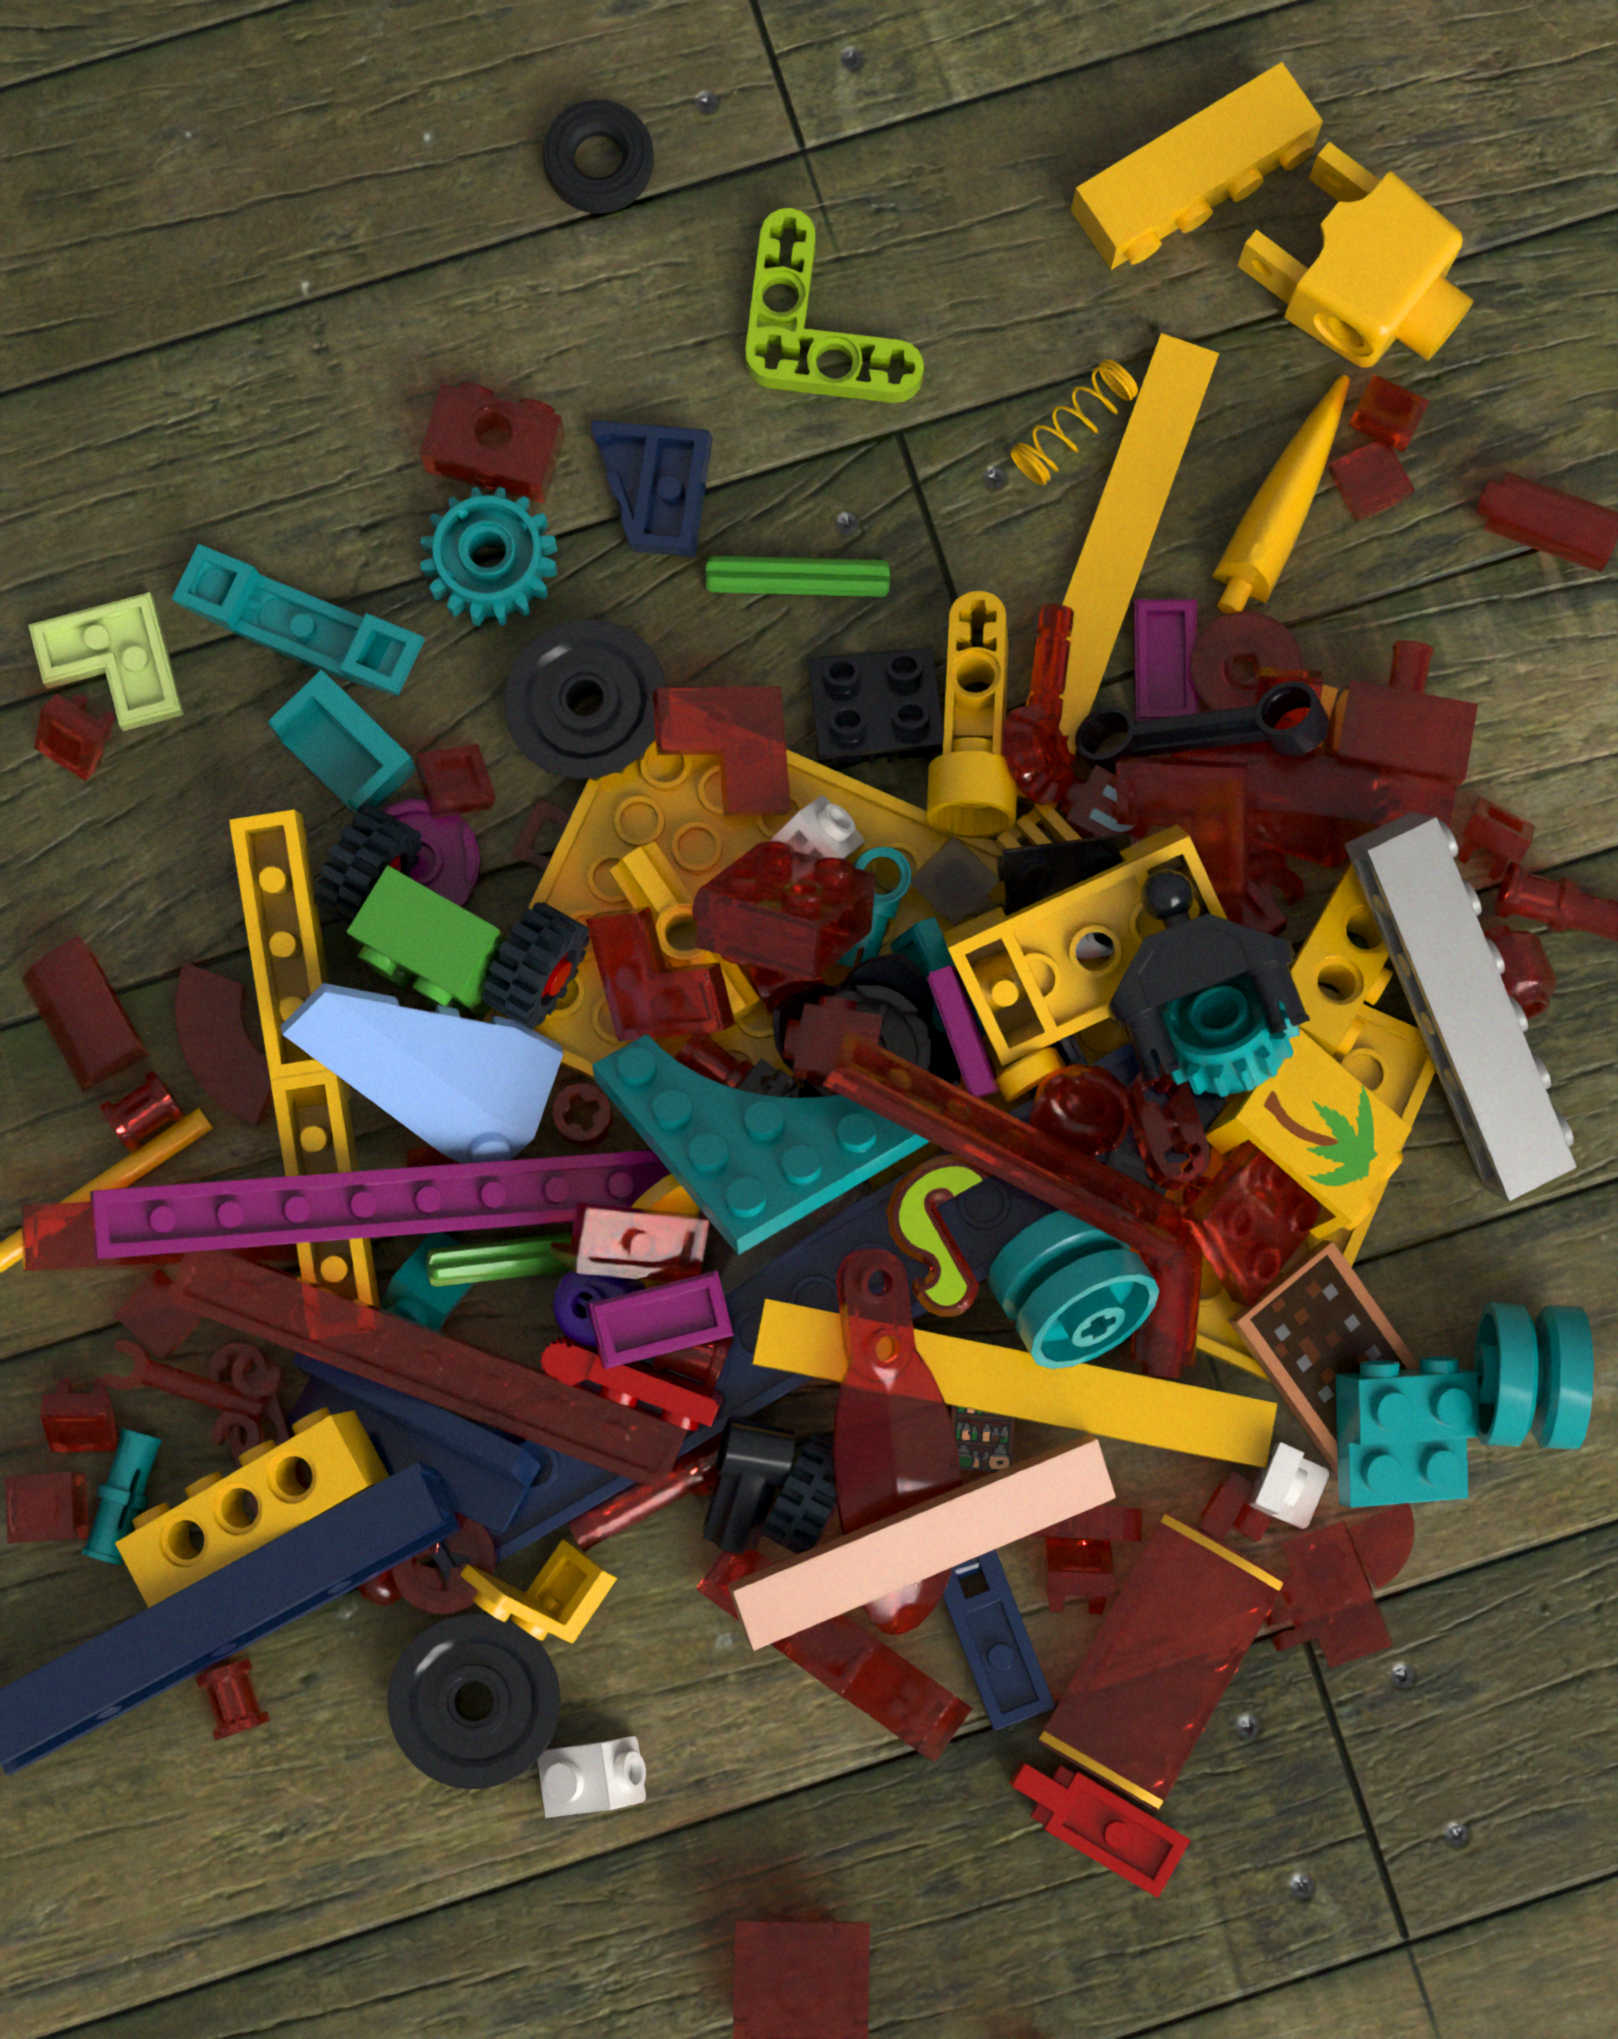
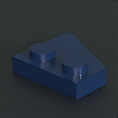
M592 420L591 432L598 444L607 471L606 476L612 494L617 501L621 513L620 518L628 542L634 552L695 557L713 437L709 430Z

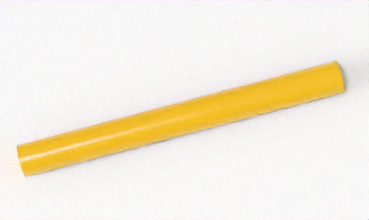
M197 1108L0 1242V1273L90 1213L91 1191L127 1188L212 1130L214 1127L201 1108Z

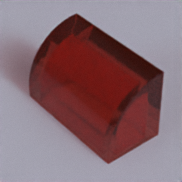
M79 936L60 945L39 959L22 977L23 985L82 1093L150 1056L92 948Z

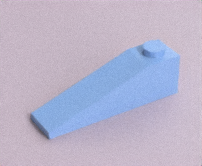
M322 983L281 1025L282 1035L440 1153L461 1164L512 1160L534 1139L564 1054L560 1044L513 1019L493 1016L491 1022L486 1023L460 1018L458 1009L440 1005L437 1006L435 1012L400 1006L398 999L393 996Z

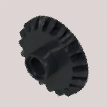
M595 619L570 621L543 632L529 643L517 657L510 670L504 691L505 719L511 736L528 760L538 765L546 773H553L570 781L575 779L599 781L601 777L612 773L622 774L625 768L632 762L644 759L646 750L654 740L659 739L663 720L668 715V686L656 655L632 631L608 621ZM596 694L604 697L601 707L592 715L581 716L574 713L576 704L584 696Z
M486 1614L454 1616L430 1626L419 1634L408 1645L396 1664L388 1692V1713L391 1728L405 1756L417 1769L428 1777L440 1783L463 1789L494 1787L506 1783L528 1770L548 1747L557 1728L561 1706L558 1675L545 1648L532 1635L509 1620L503 1622L492 1615ZM478 1681L485 1684L493 1695L492 1710L483 1719L468 1717L459 1705L461 1689L469 1682Z

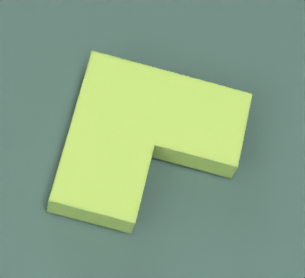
M150 592L28 625L42 681L47 689L106 673L119 726L123 731L184 715L154 597Z

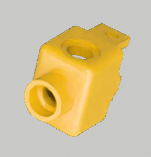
M1328 142L1317 155L1309 176L1310 181L1338 201L1337 205L1320 225L1323 247L1317 260L1308 269L1256 229L1246 241L1237 266L1288 304L1284 315L1286 320L1356 366L1367 368L1376 364L1396 339L1428 361L1452 334L1474 302L1472 298L1445 279L1462 247V234L1456 226L1395 173L1389 171L1380 180L1331 142Z

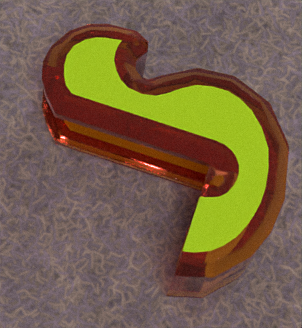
M951 1154L938 1156L919 1164L896 1184L886 1209L889 1234L899 1250L910 1258L926 1265L929 1269L928 1275L925 1278H915L912 1281V1292L928 1312L938 1316H957L964 1313L973 1304L980 1286L936 1208L994 1175L979 1159Z

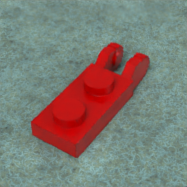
M566 1335L564 1338L560 1336L556 1338L557 1341H552L550 1346L546 1345L544 1347L545 1351L540 1353L542 1355V1359L539 1360L542 1363L541 1369H544L546 1371L545 1375L549 1374L552 1377L551 1379L557 1377L559 1382L568 1386L586 1379L602 1385L599 1391L601 1396L630 1407H636L638 1399L663 1409L660 1416L663 1420L684 1429L697 1431L700 1423L711 1427L718 1419L725 1400L723 1393L639 1360L602 1369L596 1347L581 1346L567 1338Z

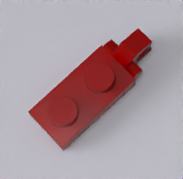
M1021 1761L1008 1783L1013 1788L1037 1801L1030 1817L1043 1824L1042 1828L1157 1898H1159L1191 1841L1078 1771L1074 1770V1772H1071L1060 1764L1052 1778H1049Z

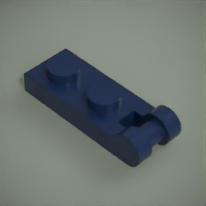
M996 1549L935 1574V1580L944 1599L993 1731L1056 1708ZM982 1572L988 1590L965 1599L958 1580Z

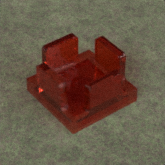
M771 1914L769 1919H736L733 2039H868L869 1921H839L832 1915Z

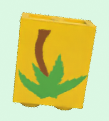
M1300 1029L1299 1036L1289 1038L1294 1053L1291 1058L1284 1059L1277 1070L1278 1074L1270 1077L1250 1091L1232 1094L1203 1138L1221 1154L1248 1139L1325 1206L1309 1230L1315 1237L1320 1239L1342 1227L1348 1231L1352 1230L1365 1219L1374 1205V1201L1369 1196L1376 1185L1389 1178L1401 1164L1404 1155L1399 1152V1149L1413 1128Z

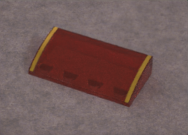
M1166 1511L1038 1742L1159 1813L1286 1581L1226 1544Z

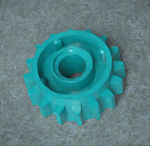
M478 487L472 488L471 498L462 502L452 496L448 499L450 510L444 517L437 514H432L430 517L431 525L435 530L434 536L421 537L420 542L423 551L433 556L420 563L424 577H438L429 586L433 598L438 600L449 596L447 604L449 614L456 617L465 610L471 613L473 625L476 626L481 625L484 617H496L500 626L506 625L507 614L518 611L525 617L530 614L528 602L534 596L541 599H546L548 596L547 586L542 581L543 577H554L557 575L556 562L544 557L558 551L555 536H540L549 527L547 517L544 513L530 517L531 506L529 499L522 496L514 503L507 499L505 488L498 487L494 496H483ZM485 546H497L506 552L503 560L491 568H483L473 562V558L477 551Z
M1241 976L1166 1004L1167 1010L1162 1012L1180 1062L1182 1061L1184 1068L1170 1073L1172 1079L1177 1085L1188 1080L1193 1092L1198 1095L1206 1091L1219 1094L1220 1097H1225L1228 1094L1254 1089V1087L1278 1074L1277 1070L1284 1059L1291 1058L1294 1053L1289 1038L1300 1035L1299 1026H1291L1284 1004L1280 1001L1279 1007L1288 1029L1269 1036L1268 1026L1250 979L1243 981Z

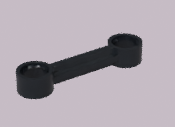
M1286 681L1270 688L1260 698L1258 704L1252 706L1135 722L1131 714L1123 708L1114 706L1104 707L1094 711L1082 721L1076 732L1075 744L1097 777L1105 780H1117L1132 774L1141 766L1145 758L1149 756L1268 741L1272 749L1281 755L1299 756L1310 752L1324 740L1329 729V717L1315 691L1308 684L1300 681ZM1297 708H1310L1307 716L1299 724L1288 729H1275L1278 721L1286 713ZM1117 733H1128L1123 743L1115 750L1105 754H1096L1100 744L1108 737Z

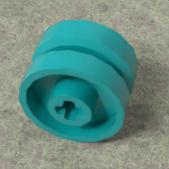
M1097 1204L1073 1205L1048 1214L1023 1229L1005 1245L990 1266L987 1283L1008 1319L1016 1321L1015 1329L1037 1365L1050 1369L1065 1368L1097 1358L1129 1337L1144 1323L1155 1308L1159 1295L1156 1281L1140 1256L1129 1251L1130 1244L1124 1231L1111 1211Z
M1499 1302L1485 1304L1479 1318L1473 1358V1371L1478 1372V1438L1481 1444L1510 1447L1520 1446L1527 1437L1529 1430H1531L1540 1448L1580 1449L1586 1437L1591 1414L1594 1374L1592 1333L1586 1312L1582 1307L1548 1305L1542 1308L1534 1322L1524 1304Z

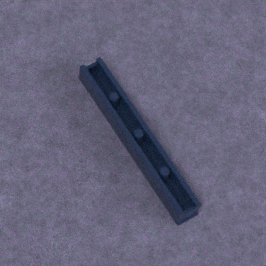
M417 1461L1 1688L0 1766L3 1767L5 1775H13L461 1531L462 1528L439 1481L442 1479L439 1471Z

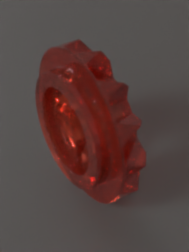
M1040 704L1019 707L1009 713L1003 727V755L1015 784L1022 793L1032 802L1048 806L1066 799L1069 787L1076 783L1075 774L1070 767L1076 760V756L1069 751L1067 745L1069 735L1062 734L1060 731L1057 716L1055 714H1047Z
M454 1512L462 1530L446 1538V1541L449 1542L450 1551L461 1553L462 1557L470 1556L471 1563L468 1564L493 1576L498 1558L494 1551L490 1532L484 1526ZM440 1542L391 1568L398 1590L406 1600L421 1610L436 1614H448L466 1609L475 1603L472 1599L478 1590L460 1576L467 1563L451 1568L450 1579L446 1580L447 1590H444V1579H440L438 1568L428 1567V1564H417V1558H426L428 1554L437 1553Z

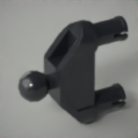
M1170 868L1160 869L1149 875L1143 883L1141 890L1143 907L1149 915L1163 921L1166 930L1144 938L1107 1009L1111 1022L1116 1023L1117 1028L1124 1027L1143 1075L1141 1076L1143 1083L1162 1076L1153 1052L1154 1049L1157 1051L1165 1074L1184 1068L1182 1061L1180 1062L1162 1015V1012L1167 1010L1166 1004L1235 977L1241 976L1243 981L1250 979L1267 1023L1269 1036L1288 1029L1279 1007L1280 1001L1284 1004L1292 1027L1310 1021V1017L1306 1014L1288 964L1294 962L1292 958L1294 951L1290 941L1209 913L1191 920L1188 910L1191 908L1194 898L1193 886L1187 876L1178 870Z

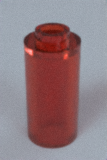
M1508 471L1503 473L1499 482L1488 479L1475 514L1485 517L1482 527L1484 531L1600 573L1605 568L1618 539V511Z
M1142 1230L1139 1232L1138 1255L1150 1271L1159 1288L1155 1308L1144 1323L1131 1335L1129 1362L1142 1364V1376L1160 1379H1181L1182 1368L1195 1367L1205 1239L1203 1235L1166 1230Z

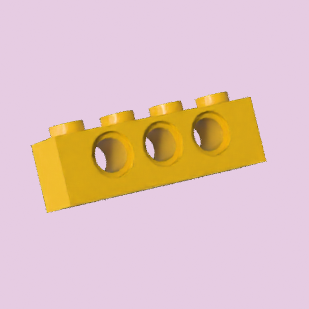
M1383 807L1365 834L1401 816ZM1351 860L1289 968L1306 1014L1310 1017V1021L1298 1025L1299 1028L1329 1055L1333 1056L1335 1052H1338L1345 1057L1365 1025L1364 1022L1355 1018L1364 1000L1374 1005L1393 974L1391 970L1384 967L1389 954ZM1346 932H1353L1362 936L1367 941L1370 949L1356 947L1351 943ZM1323 982L1334 986L1339 991L1342 1000L1336 1001L1326 997L1319 989L1318 983Z
M327 1407L317 1410L294 1423L292 1428L296 1436L281 1445L276 1446L274 1440L271 1439L240 1455L238 1460L242 1468L225 1478H223L220 1471H217L185 1488L189 1499L170 1510L168 1504L163 1503L134 1518L131 1522L136 1531L115 1542L148 1608L388 1478L389 1475L355 1410L333 1415L330 1414ZM300 1458L304 1459L312 1470V1483L308 1490L303 1488L296 1478L295 1468ZM246 1490L255 1496L258 1503V1514L254 1521L249 1519L243 1511L242 1498ZM193 1522L199 1525L204 1534V1546L201 1552L197 1551L190 1542L189 1530Z

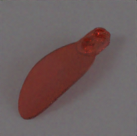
M862 1248L849 1254L841 1263L836 1277L844 1352L848 1362L837 1397L833 1441L835 1489L842 1536L962 1486L958 1449L949 1412L932 1372L916 1349L906 1270L902 1262L894 1254L875 1248ZM879 1270L884 1277V1286L879 1293L874 1295L868 1288V1279L874 1271ZM887 1336L892 1342V1352L888 1358L880 1360L876 1354V1345L881 1338ZM953 1567L862 1605L872 1623L882 1632L891 1635L907 1633L917 1628L936 1607L947 1587Z

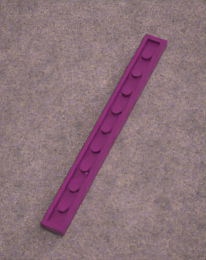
M652 1150L94 1190L90 1192L94 1258L108 1259L630 1218L632 1215L630 1207L650 1187L671 1173Z

